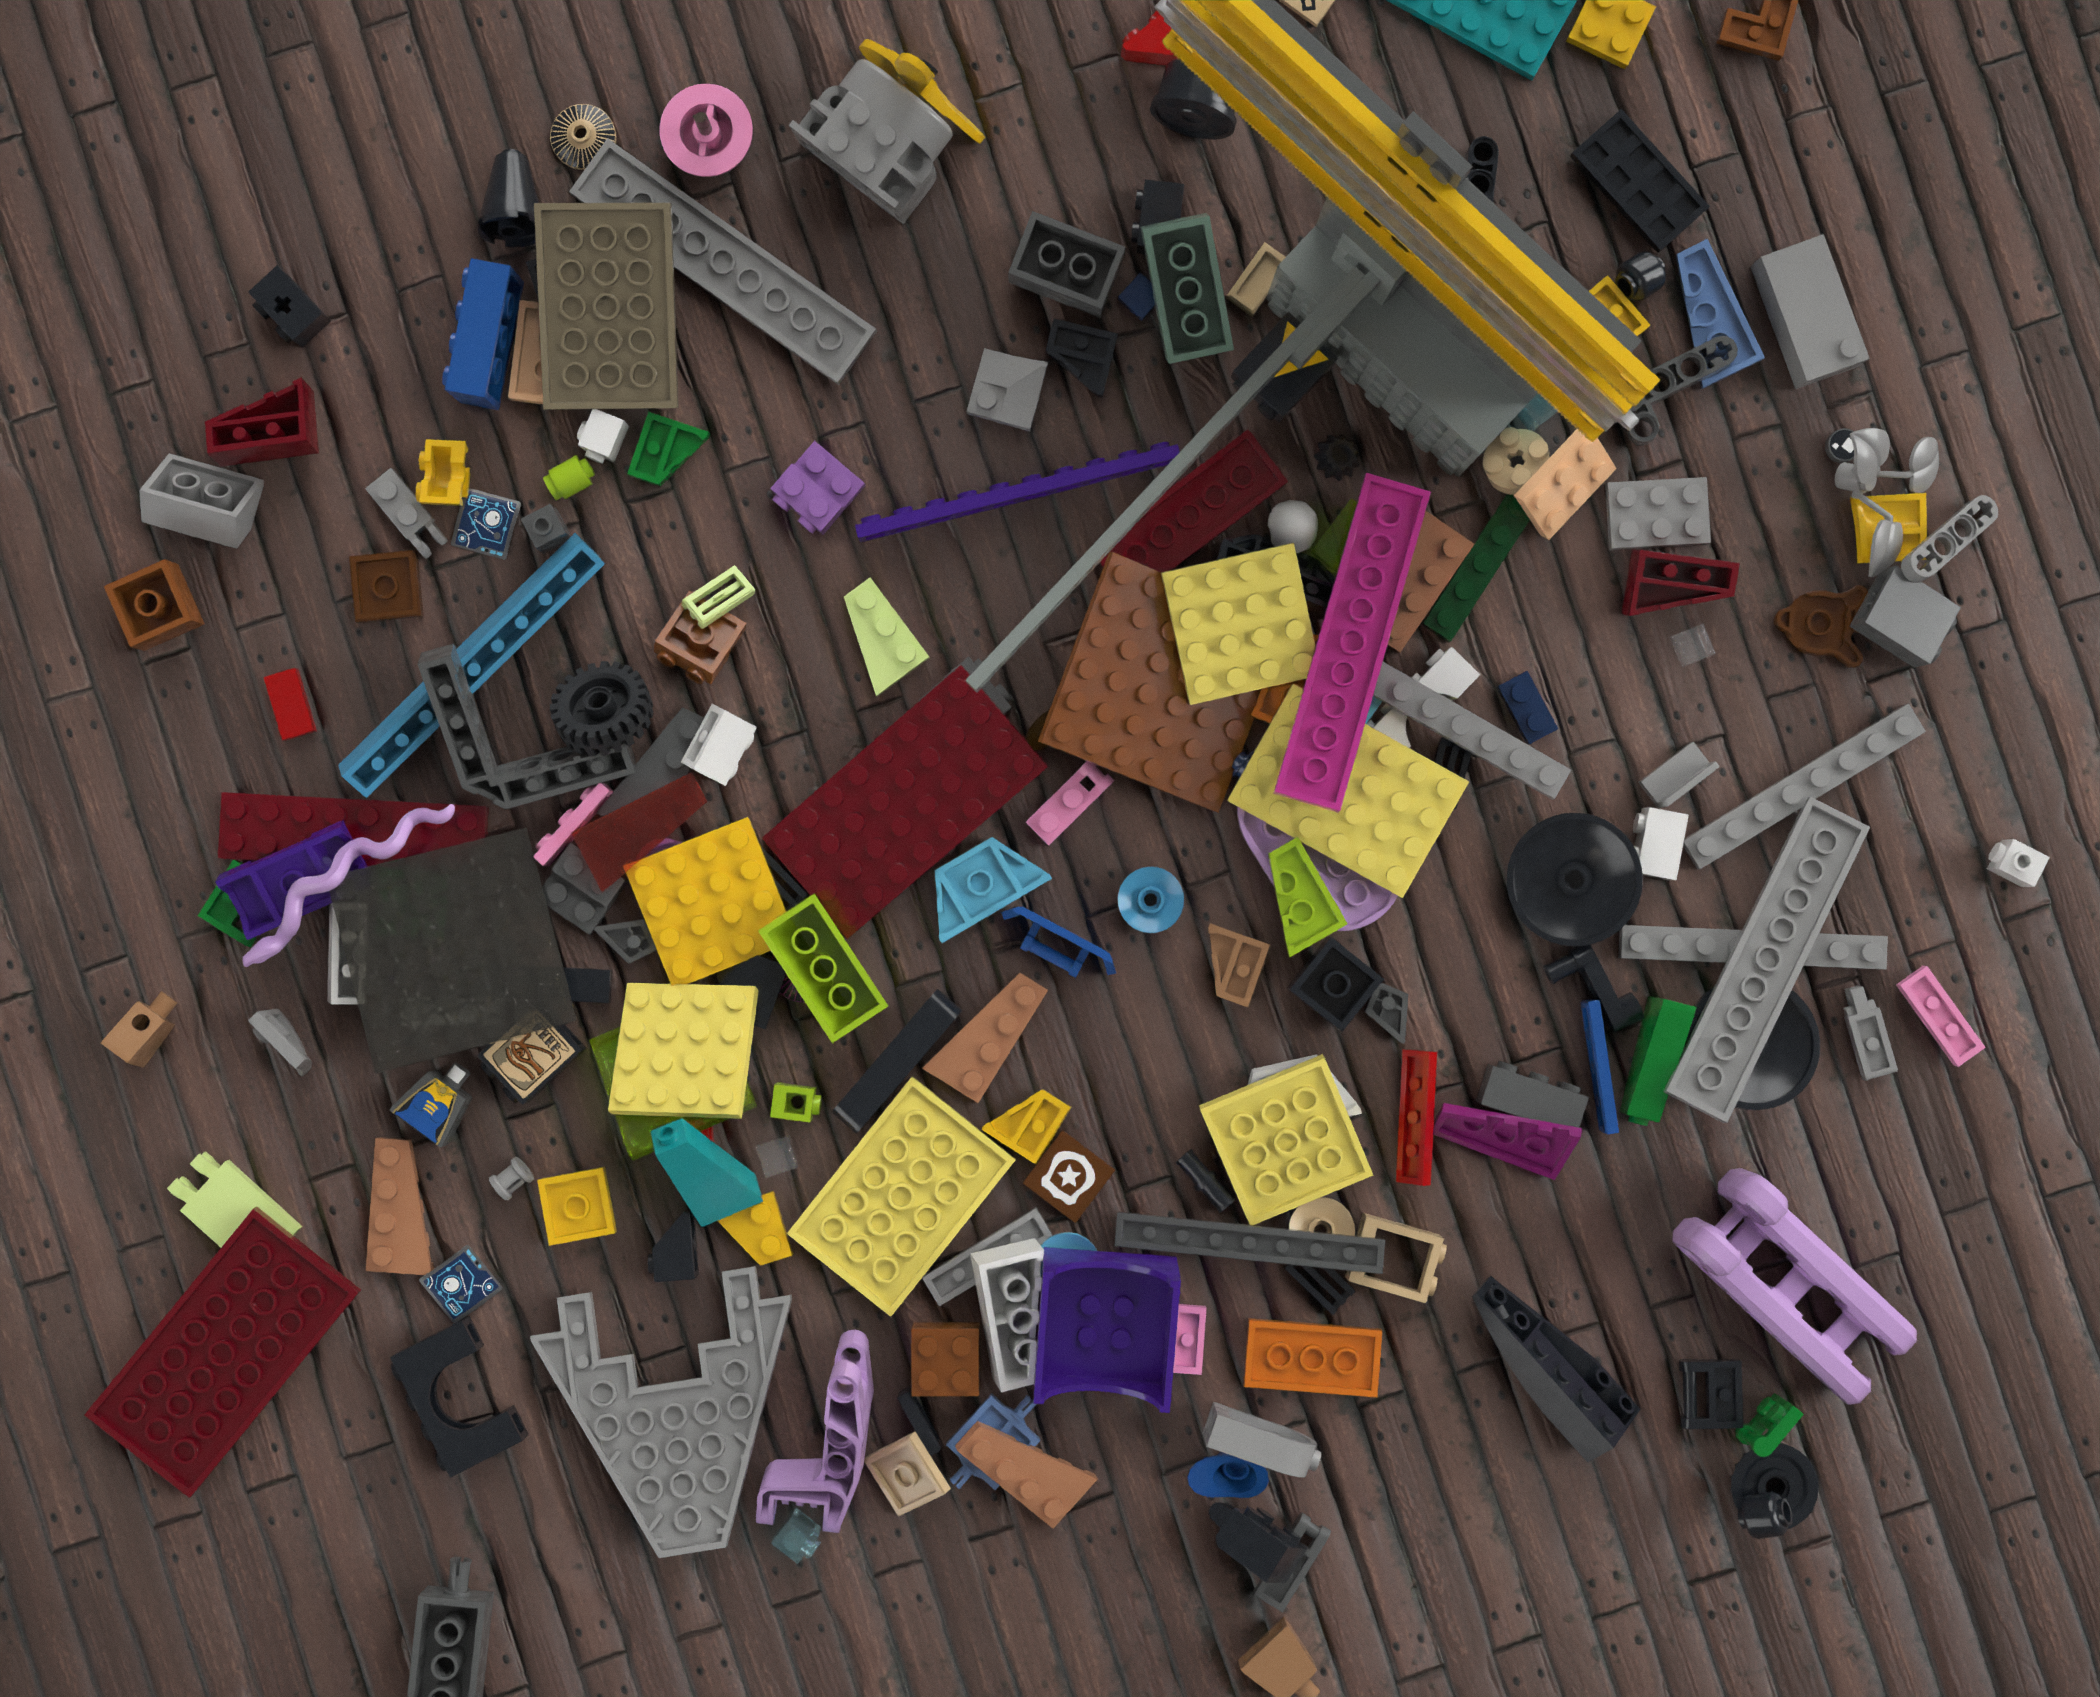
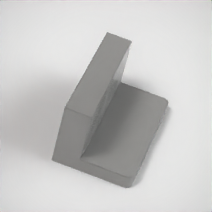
M1690 742L1638 783L1657 808H1664L1671 805L1720 766L1716 761L1709 762L1696 744Z

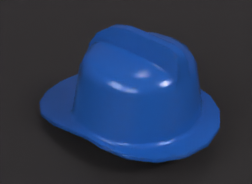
M1223 1452L1197 1461L1190 1468L1187 1476L1192 1490L1206 1497L1251 1498L1262 1493L1269 1482L1268 1471L1265 1467Z

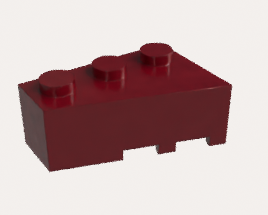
M301 377L292 381L293 385L275 393L272 390L264 394V398L247 406L242 404L205 421L207 454L221 467L319 454L314 391Z
M1632 549L1621 614L1634 616L1646 612L1734 597L1740 563Z

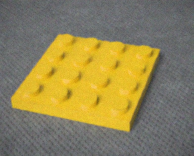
M749 817L623 866L671 986L675 984H689L747 961L752 957L771 951L758 930L785 913L786 909Z

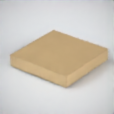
M916 1432L869 1454L864 1459L865 1464L898 1517L946 1494L951 1489Z

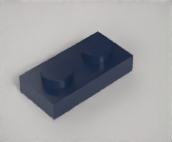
M1528 671L1496 687L1527 745L1558 730Z

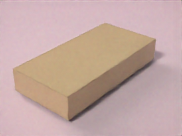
M1264 242L1229 291L1226 299L1253 317L1266 299L1277 266L1285 259V256Z

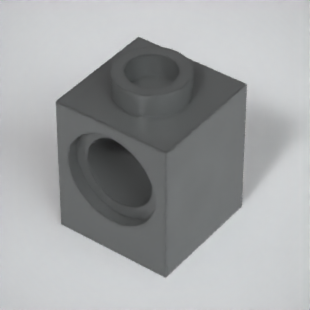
M551 504L521 518L535 548L543 554L564 544L571 537L558 509Z

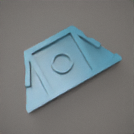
M995 838L987 839L935 870L939 940L941 943H944L1051 880L1052 877L1049 873Z

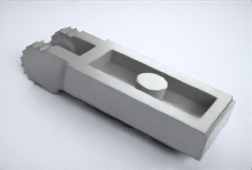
M388 469L365 488L408 541H411L424 558L427 559L432 555L428 545L418 536L424 529L427 528L433 539L442 546L448 542L444 534L435 525V519L420 502H417L416 496L394 469Z

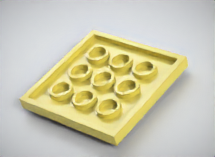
M1294 543L1161 573L1190 705L1307 678L1315 650V642Z
M627 983L608 1111L616 1115L742 1119L759 992L756 986L675 984L671 986V984Z
M1323 1054L1199 1105L1249 1225L1258 1224L1373 1176Z

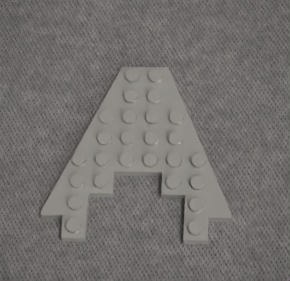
M756 1266L722 1272L731 1338L698 1344L702 1377L638 1387L634 1354L601 1359L592 1292L558 1297L557 1304L561 1331L530 1336L534 1348L658 1558L726 1548L728 1545L792 1302V1295L761 1299Z

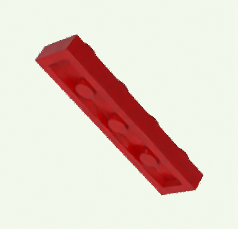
M1402 1049L1396 1182L1420 1186L1431 1185L1437 1052Z

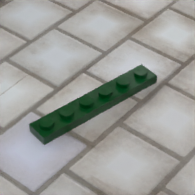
M1505 495L1475 541L1474 546L1422 623L1424 627L1449 643L1462 626L1530 520L1514 495Z

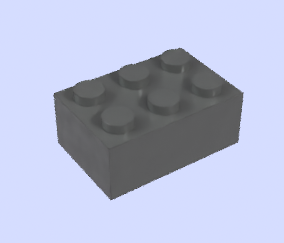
M1032 211L1008 272L1009 283L1101 318L1125 258L1126 247Z

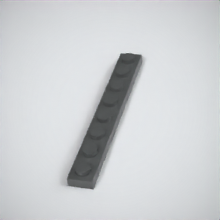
M1118 1212L1114 1246L1383 1274L1385 1239Z

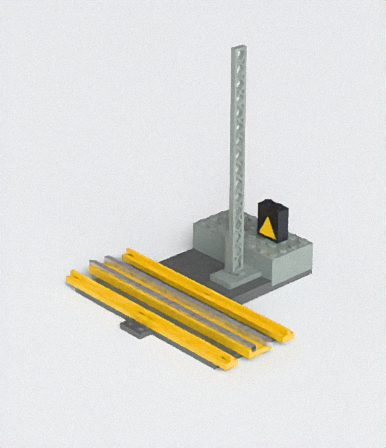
M1160 0L1154 7L1164 18V22L1172 28L1169 34L1162 40L1167 50H1171V53H1174V56H1177L1184 63V66H1187L1188 69H1191V72H1194V75L1201 78V81H1204V84H1207L1215 94H1218L1221 100H1224L1225 103H1228V106H1231V109L1238 112L1241 119L1248 122V125H1251V128L1258 131V134H1261V137H1264L1272 147H1275L1278 153L1285 156V159H1288V162H1291L1298 169V172H1302L1305 178L1312 181V184H1315V187H1318L1325 194L1326 200L1315 227L1277 266L1266 297L1269 301L1268 307L1282 319L1233 370L1231 378L1234 382L1232 385L1237 392L966 679L967 684L977 693L1253 399L1259 404L1257 409L1263 416L1270 421L1275 418L1280 423L1336 363L1342 369L1340 373L1345 380L1352 385L1357 383L1366 391L1364 395L1372 405L1377 408L1382 406L1390 414L1389 419L1400 430L1406 428L1414 436L1413 442L1425 453L1430 451L1439 459L1437 464L1444 472L1449 475L1454 473L1459 477L1537 393L1541 394V397H1544V400H1547L1548 403H1551V406H1554V409H1557L1558 413L1564 416V419H1568L1571 425L1578 428V431H1581V434L1586 439L1594 442L1603 431H1607L1616 422L1630 431L1639 422V419L1630 408L1636 406L1660 381L1652 371L1631 353L1642 340L1466 178L1473 167L1414 111L1403 120L1275 0Z

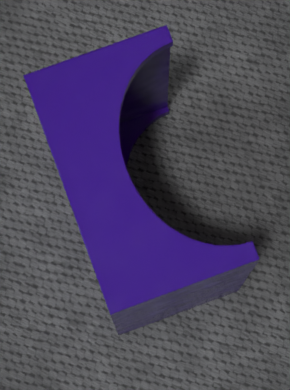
M1044 1247L1033 1404H1044L1045 1400L1049 1397L1066 1392L1101 1391L1133 1396L1153 1404L1161 1413H1170L1181 1285L1177 1257Z

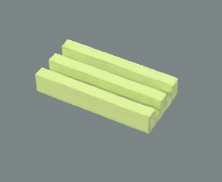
M734 565L684 598L682 606L685 610L688 609L690 611V616L698 621L701 629H704L753 596L755 589ZM734 577L737 579L736 582H734L724 590H721L700 606L697 607L695 605V603H697L698 601H700L701 599H703L704 597H706L707 595H709L710 593H712L713 591H715L716 589H718ZM742 587L744 588L743 590H741L740 592H738L737 594H735L734 596H732L731 598H729L728 600H726L725 602H723L707 614L703 615V613H705L706 611H708L709 609H711L712 607H714L715 605H717L718 603H720L721 601H723L724 599H726Z

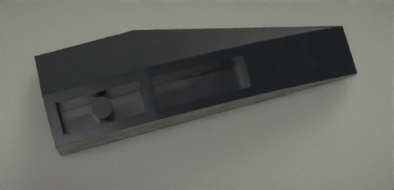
M1492 1276L1488 1277L1472 1298L1494 1342L1521 1385L1541 1411L1587 1462L1613 1449L1641 1409L1593 1356Z

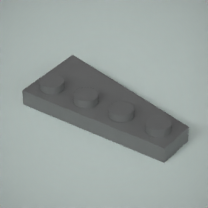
M682 707L636 763L635 773L627 775L596 813L652 840L659 839L692 768L681 763L704 717Z

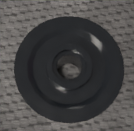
M1780 1443L1772 1454L1767 1457H1760L1752 1450L1743 1453L1741 1460L1735 1464L1733 1475L1730 1476V1493L1737 1510L1742 1508L1743 1500L1747 1495L1769 1492L1766 1491L1767 1481L1771 1478H1777V1487L1772 1492H1776L1781 1498H1785L1792 1511V1525L1788 1526L1787 1529L1803 1522L1812 1512L1819 1491L1818 1477L1810 1460L1796 1448Z

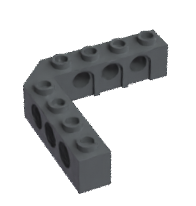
M450 644L421 652L417 665L463 789L473 794L478 793L492 800L493 804L509 809L635 773L636 759L632 747H628L625 743L621 745L623 751L616 753L614 748L609 749V755L602 756L599 750L595 757L589 756L586 751L582 755L577 753L575 749L571 750L568 747H563L497 766L455 645Z

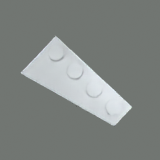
M1035 1238L970 1253L992 1378L1001 1392L1034 1384L1037 1347L1035 1338L1036 1326L1039 1322L1038 1298L1042 1282L1040 1272L1041 1261H1043L1044 1249Z

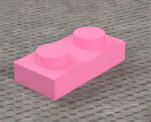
M1179 1304L1173 1373L1202 1375L1206 1306Z

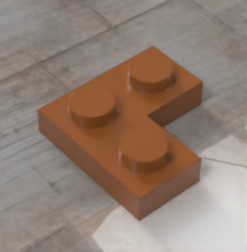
M1762 0L1758 16L1727 8L1724 12L1716 44L1780 61L1784 55L1798 0Z

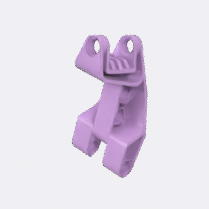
M848 1330L841 1335L835 1364L832 1368L827 1387L823 1458L776 1459L770 1462L765 1469L757 1496L756 1523L774 1524L777 1500H782V1504L789 1505V1501L796 1502V1506L810 1503L812 1508L824 1505L822 1531L840 1533L841 1524L858 1485L864 1465L871 1403L874 1393L869 1342L863 1332ZM846 1348H855L859 1353H849L846 1351ZM833 1455H841L845 1459L835 1458Z

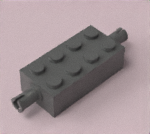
M462 1557L450 1558L448 1587L428 1585L418 1595L407 1697H483L494 1592L471 1590L468 1588L470 1564L472 1562V1559L465 1557L464 1561H461Z

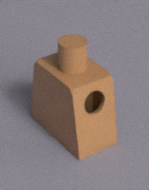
M163 991L158 994L150 1006L140 1001L136 1002L102 1040L101 1044L126 1063L144 1068L174 1028L175 1024L166 1017L178 1002ZM147 1021H150L149 1026L145 1029Z
M1285 1617L1278 1621L1238 1659L1240 1670L1274 1697H1291L1294 1693L1298 1697H1317L1320 1689L1310 1680L1317 1671L1315 1662Z

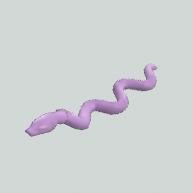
M450 804L440 811L428 808L414 809L400 819L393 834L386 841L378 843L364 837L351 840L339 849L334 857L331 868L325 874L302 877L296 880L288 890L282 922L276 934L263 937L243 956L244 967L262 963L279 953L292 937L296 935L301 925L305 897L328 892L338 887L345 879L352 862L357 857L369 855L377 859H387L394 856L404 847L414 826L423 822L433 824L445 823L452 818L455 806Z

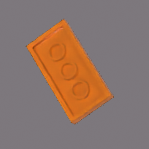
M1248 1318L1243 1385L1244 1387L1377 1398L1382 1329Z

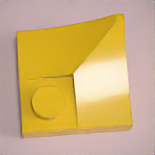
M1926 493L1866 496L1893 515V522L1901 523L1903 542L1901 551L1895 561H1902L1907 554L1927 538ZM1850 497L1856 534L1857 563H1870L1871 544L1875 528L1879 521L1885 519L1859 499Z

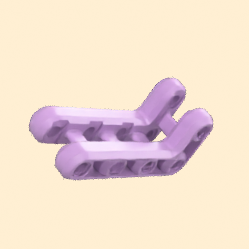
M1745 1169L1729 1170L1718 1182V1194L1731 1202L1732 1208L1715 1226L1697 1217L1683 1219L1673 1230L1672 1242L1837 1397L1848 1405L1860 1403L1871 1392V1379L1861 1374L1851 1365L1852 1360L1845 1355L1844 1351L1862 1331H1866L1886 1346L1885 1350L1890 1354H1906L1917 1342V1330L1788 1210L1787 1198L1774 1185L1762 1176ZM1744 1218V1222L1726 1239L1729 1232ZM1763 1240L1775 1243L1787 1254L1785 1258L1793 1264V1268L1775 1287L1762 1282L1752 1272L1753 1268L1746 1262L1748 1256ZM1813 1285L1824 1289L1836 1300L1835 1304L1842 1310V1314L1824 1333L1808 1325L1802 1319L1803 1315L1795 1308L1798 1301Z

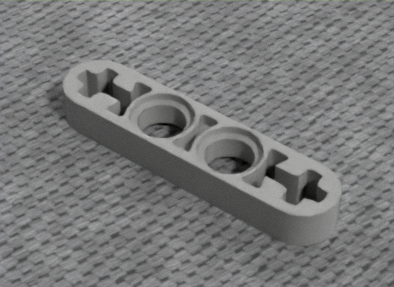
M1980 495L1961 507L1904 557L1901 563L1904 576L1909 581L1919 583L1934 575L1998 517V507L1995 501L1986 495ZM1981 509L1983 512L1981 517L1975 520L1972 515ZM1955 522L1963 525L1966 531L1965 537L1957 534L1954 527ZM1935 540L1940 541L1944 545L1945 555H1941L1935 550ZM1926 558L1929 562L1925 563L1919 570L1916 565L1919 563V560Z

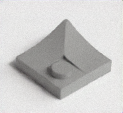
M984 348L966 411L967 414L1030 432L1048 362L1013 356Z
M279 1009L257 1011L248 1020L254 1027L252 1031L255 1036L265 1044L270 1043L297 1070L301 1077L311 1069L312 1060L306 1055L304 1046L295 1029Z

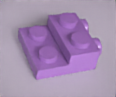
M814 441L794 465L791 464L770 489L775 494L772 500L786 512L792 508L801 516L797 521L812 534L817 530L824 535L866 485Z

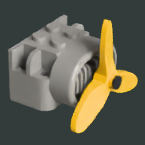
M864 39L859 46V50L867 60H858L838 86L829 87L818 100H812L810 103L811 109L800 124L792 120L789 127L804 148L904 224L934 185L937 172L933 162L953 136L949 125L927 104L949 118L977 143L981 144L986 137L940 91L936 81L933 79L938 71L924 59L920 60L910 53H901L899 55L895 51L887 49L872 40Z

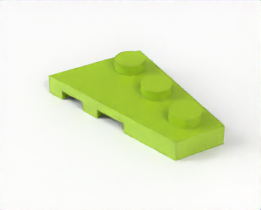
M1298 837L1268 853L1289 957L1348 924Z

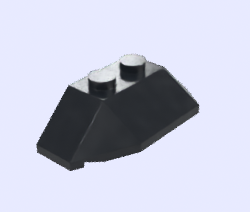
M1258 534L1240 536L1234 539L1225 538L1221 542L1216 560L1275 546L1270 539ZM1302 552L1296 553L1310 621L1324 619L1335 578L1317 558Z

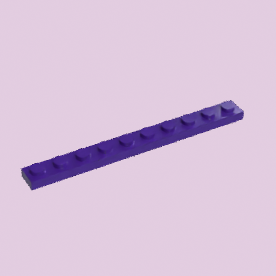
M1161 442L1150 446V451L1138 454L1137 450H1129L1118 454V459L1105 462V458H1097L1086 462V467L1073 470V466H1066L1054 470V475L1044 478H1041V474L1026 476L1021 479L1022 483L1009 486L1008 482H1002L990 486L989 492L977 494L976 490H971L958 494L957 500L945 502L944 498H939L926 502L925 508L913 510L912 506L902 507L894 510L893 516L881 518L880 514L862 518V524L855 525L858 539L862 543L1164 467L1180 451L1178 444L1170 446L1169 442Z

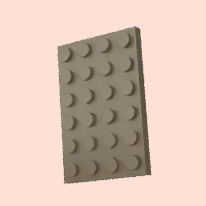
M534 203L543 409L679 408L672 203Z

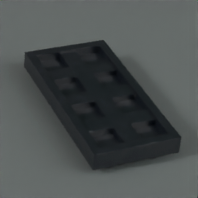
M1622 109L1570 155L1574 162L1657 253L1663 250L1710 207Z

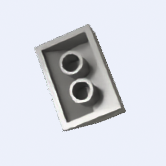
M169 453L139 490L141 522L237 549L252 528L264 480Z

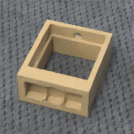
M1362 1213L1356 1236L1375 1238L1378 1228L1430 1243L1417 1290L1364 1275L1365 1272L1346 1270V1279L1353 1283L1426 1303L1428 1295L1433 1296L1436 1290L1438 1278L1434 1276L1437 1263L1442 1264L1445 1258L1447 1245L1443 1244L1444 1238L1436 1233Z

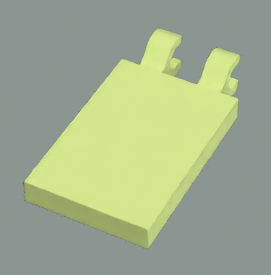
M206 1151L202 1155L198 1154L190 1163L195 1170L209 1178L199 1190L184 1176L180 1179L176 1178L167 1188L174 1196L186 1202L180 1211L219 1247L225 1244L255 1207L265 1212L293 1236L303 1227L230 1160L220 1165Z

